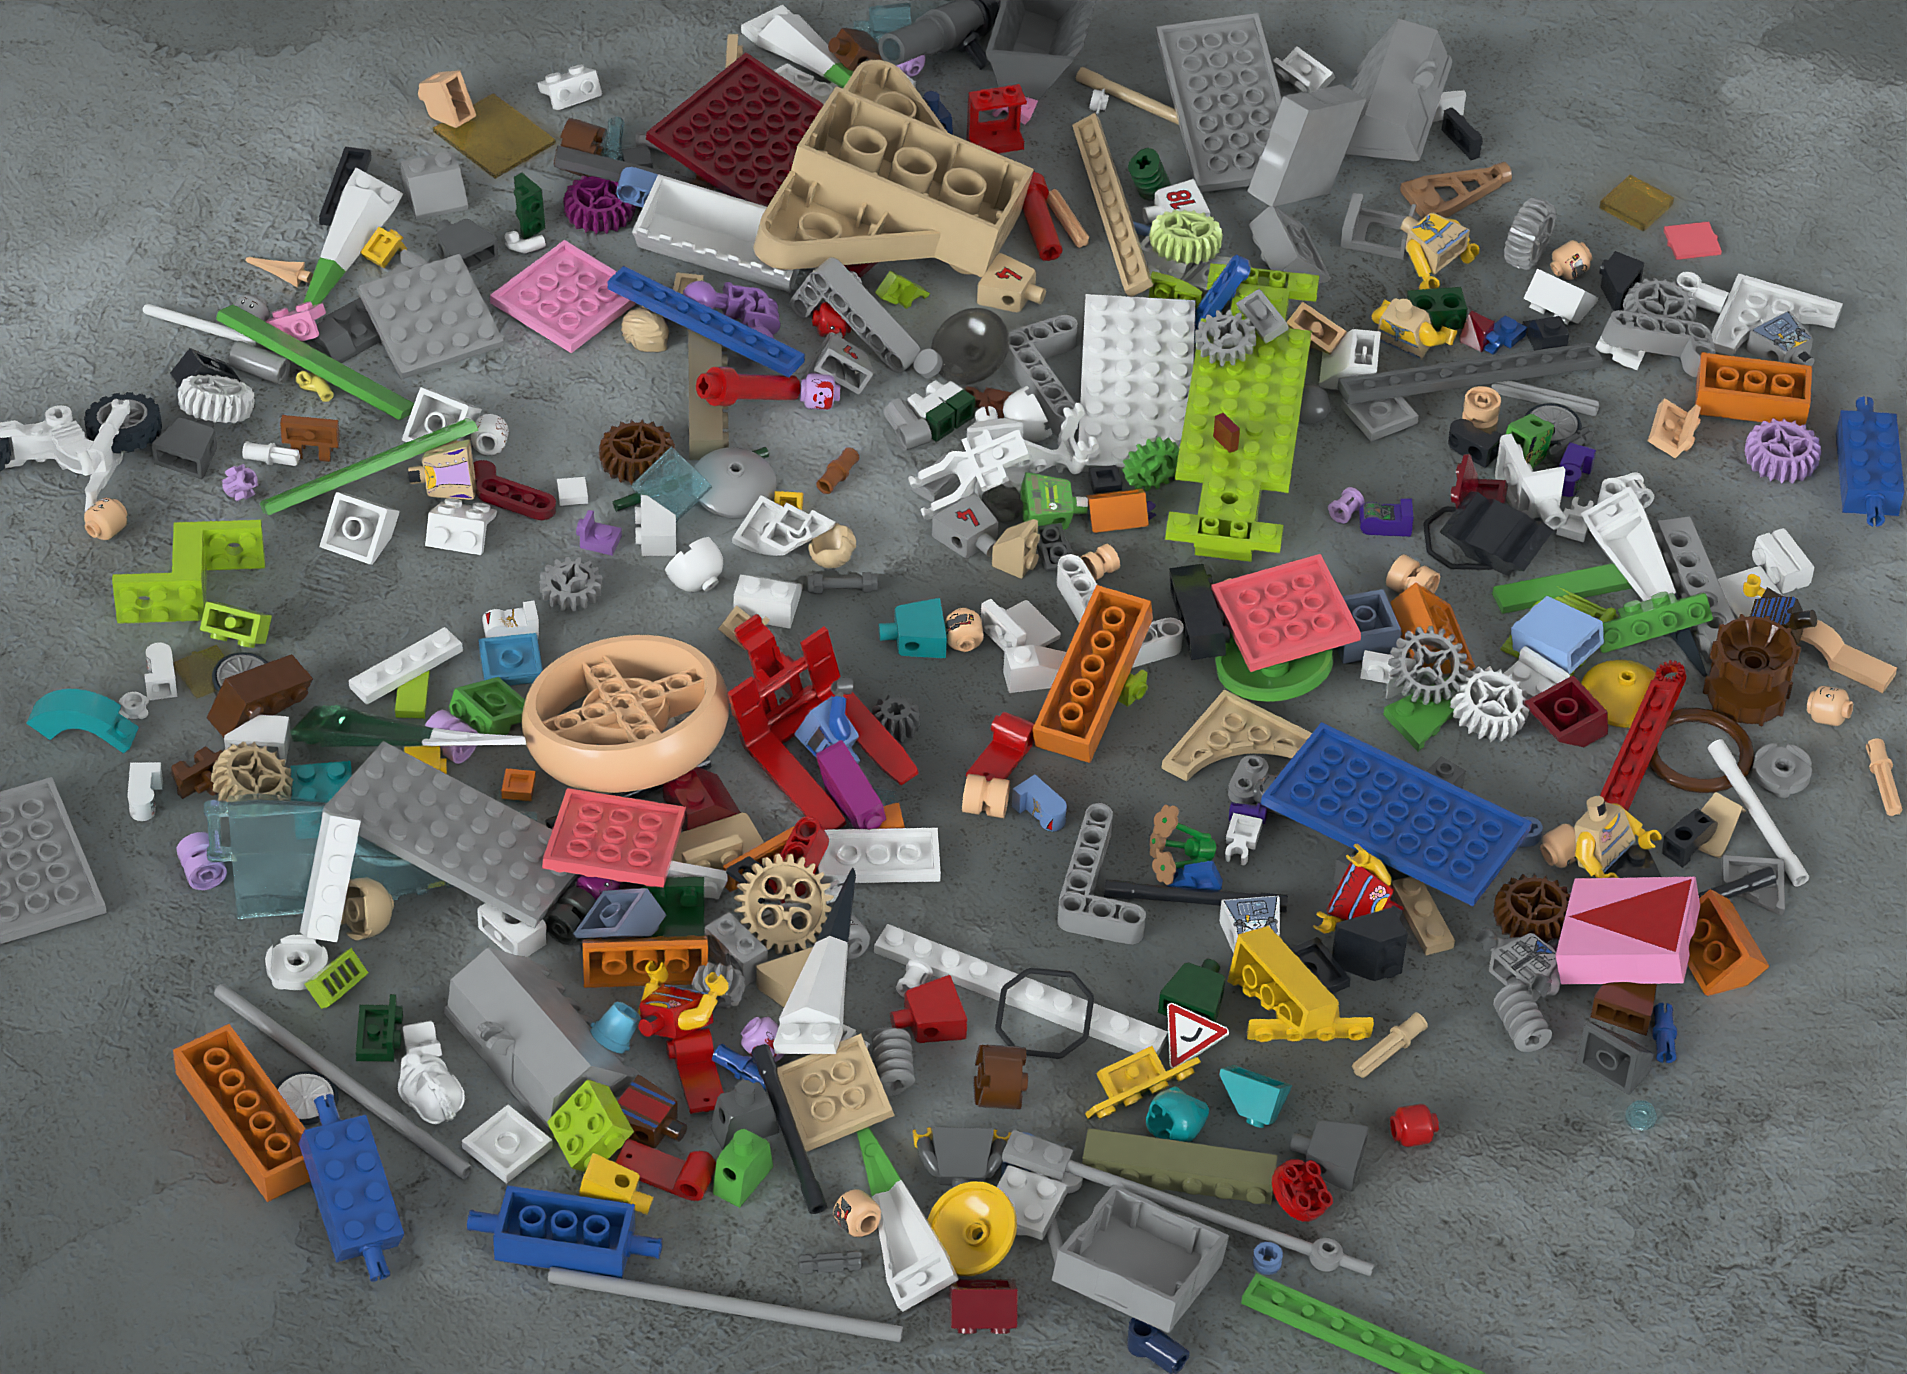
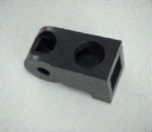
M1457 419L1450 425L1448 445L1462 456L1470 454L1473 462L1486 468L1498 457L1502 434L1496 431L1488 434L1474 427L1473 423L1469 420Z
M1698 808L1694 809L1664 834L1662 854L1683 868L1690 862L1691 855L1702 844L1707 843L1712 838L1718 827V822Z

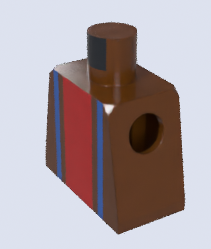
M637 1075L617 1101L634 1131L629 1139L651 1148H657L665 1136L678 1142L683 1139L687 1131V1124L677 1120L678 1106L676 1099L644 1077Z

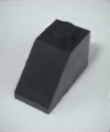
M1614 251L1609 260L1605 259L1599 271V274L1602 275L1600 287L1613 311L1622 310L1623 301L1629 288H1633L1635 282L1641 283L1645 263L1617 251Z
M1561 316L1523 321L1522 325L1527 327L1526 335L1534 351L1568 346L1569 332Z
M191 348L188 349L170 372L176 381L175 386L178 390L183 379L189 376L197 377L198 374L202 376L207 374L211 376L218 375L220 377H228L229 379H237L238 382L241 381L229 363Z

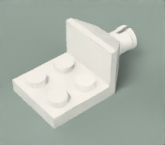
M988 406L990 416H987L985 407L978 409L975 413L976 422L967 428L968 440L983 434L985 429L989 430L992 439L995 440L1018 429L1023 438L1024 426L1023 422L1007 418L998 419L996 409ZM1012 465L1005 468L1009 479L1008 482L983 492L977 480L974 492L983 503L1021 499V484L1025 472L1029 473V471Z
M1512 434L1502 435L1499 444L1495 478L1496 480L1507 481L1508 491L1506 499L1510 507L1527 514L1531 518L1541 517L1543 522L1553 530L1561 527L1565 522V515L1560 509L1565 468L1562 466L1533 472L1532 466L1529 463L1527 464L1523 457L1521 445L1515 442Z

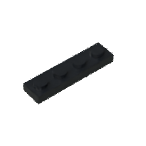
M345 146L319 215V225L331 226L341 194L355 168L365 173L367 172L372 158L371 150Z

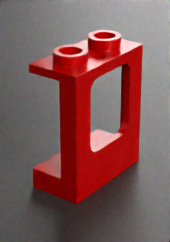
M1020 84L968 92L966 141L997 154L1024 150L1025 141L1020 132L1021 105L1027 104V100ZM1008 107V115L1004 119L986 122L978 121L979 111Z

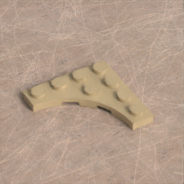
M1223 690L1163 759L1162 769L1188 781L1205 766L1231 756L1271 754L1292 759L1312 733L1227 690Z

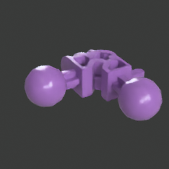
M701 280L688 284L683 291V295L711 309H722L724 315L734 320L739 318L741 319L740 323L773 339V335L780 329L778 305L776 301L768 298L767 294L761 289L736 286L731 282H725L722 294L716 293L710 283Z

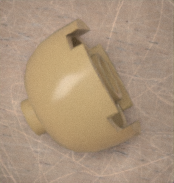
M364 877L349 880L341 925L347 923L353 932H346V934L354 940L370 938L380 934L389 925L394 908L392 896L380 882L374 879Z

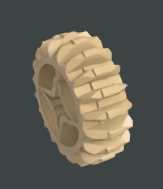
M244 741L238 746L232 744L231 747L220 753L218 760L213 765L211 782L214 783L213 791L219 793L218 801H226L227 809L231 807L237 809V815L242 812L247 813L249 819L254 814L260 819L266 816V814L272 816L277 810L283 808L286 800L291 795L293 779L290 777L291 769L284 767L286 759H277V751L273 753L268 752L266 745L258 748L255 742L248 746Z

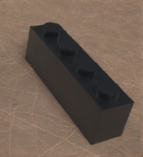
M1204 564L1169 568L1170 592L1178 618L1184 626L1183 635L1191 660L1225 656L1226 643H1230V633L1228 626H1224L1223 612L1221 609H1218L1219 607L1212 593V575L1206 574Z

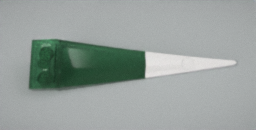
M342 705L314 706L290 731L293 742H305L306 744L320 742L321 747H378L383 741L394 747L526 745L524 736L480 734L432 728L384 718Z

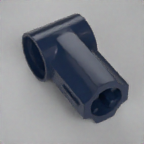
M1134 1317L1130 1320L1127 1338L1128 1351L1136 1357H1147L1169 1374H1177L1189 1359L1190 1351L1158 1328Z

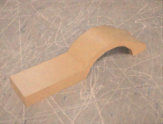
M1817 620L1815 627L1803 629L1800 640L1816 647L1826 658L1829 669L1881 693L1885 691L1895 677L1897 667L1844 644L1839 634L1824 622Z

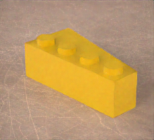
M1269 926L1238 934L1227 982L1233 986L1238 984L1242 986L1243 993L1248 997L1256 996L1259 998L1261 1006L1267 1010L1274 1009L1277 1011L1278 1018L1302 1035L1333 1025L1339 1001Z

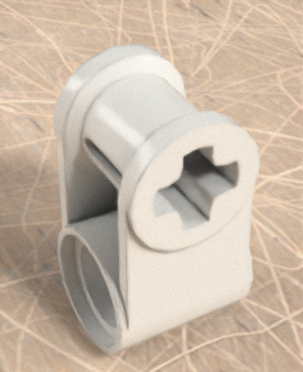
M1634 472L1620 477L1605 479L1601 485L1597 504L1631 486L1643 508H1646L1653 502L1654 494L1651 489L1646 488L1642 475Z

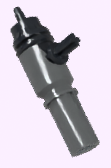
M954 0L934 8L919 17L916 22L883 35L879 40V53L884 61L897 66L925 54L929 56L938 52H947L957 47L960 52L967 51L977 67L982 70L991 62L988 61L985 51L978 41L994 27L1001 3H997L995 0Z

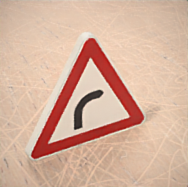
M1170 1003L1167 1006L1169 1058L1172 1069L1190 1061L1229 1035L1228 1028L1174 1003Z

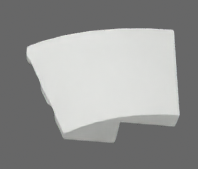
M761 495L733 536L732 543L759 554L785 555L832 529L835 526V522L813 510L808 514L787 502L783 507Z

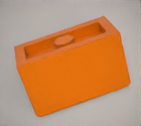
M1143 489L1086 495L1092 531L1094 533L1146 527L1149 525L1146 493Z

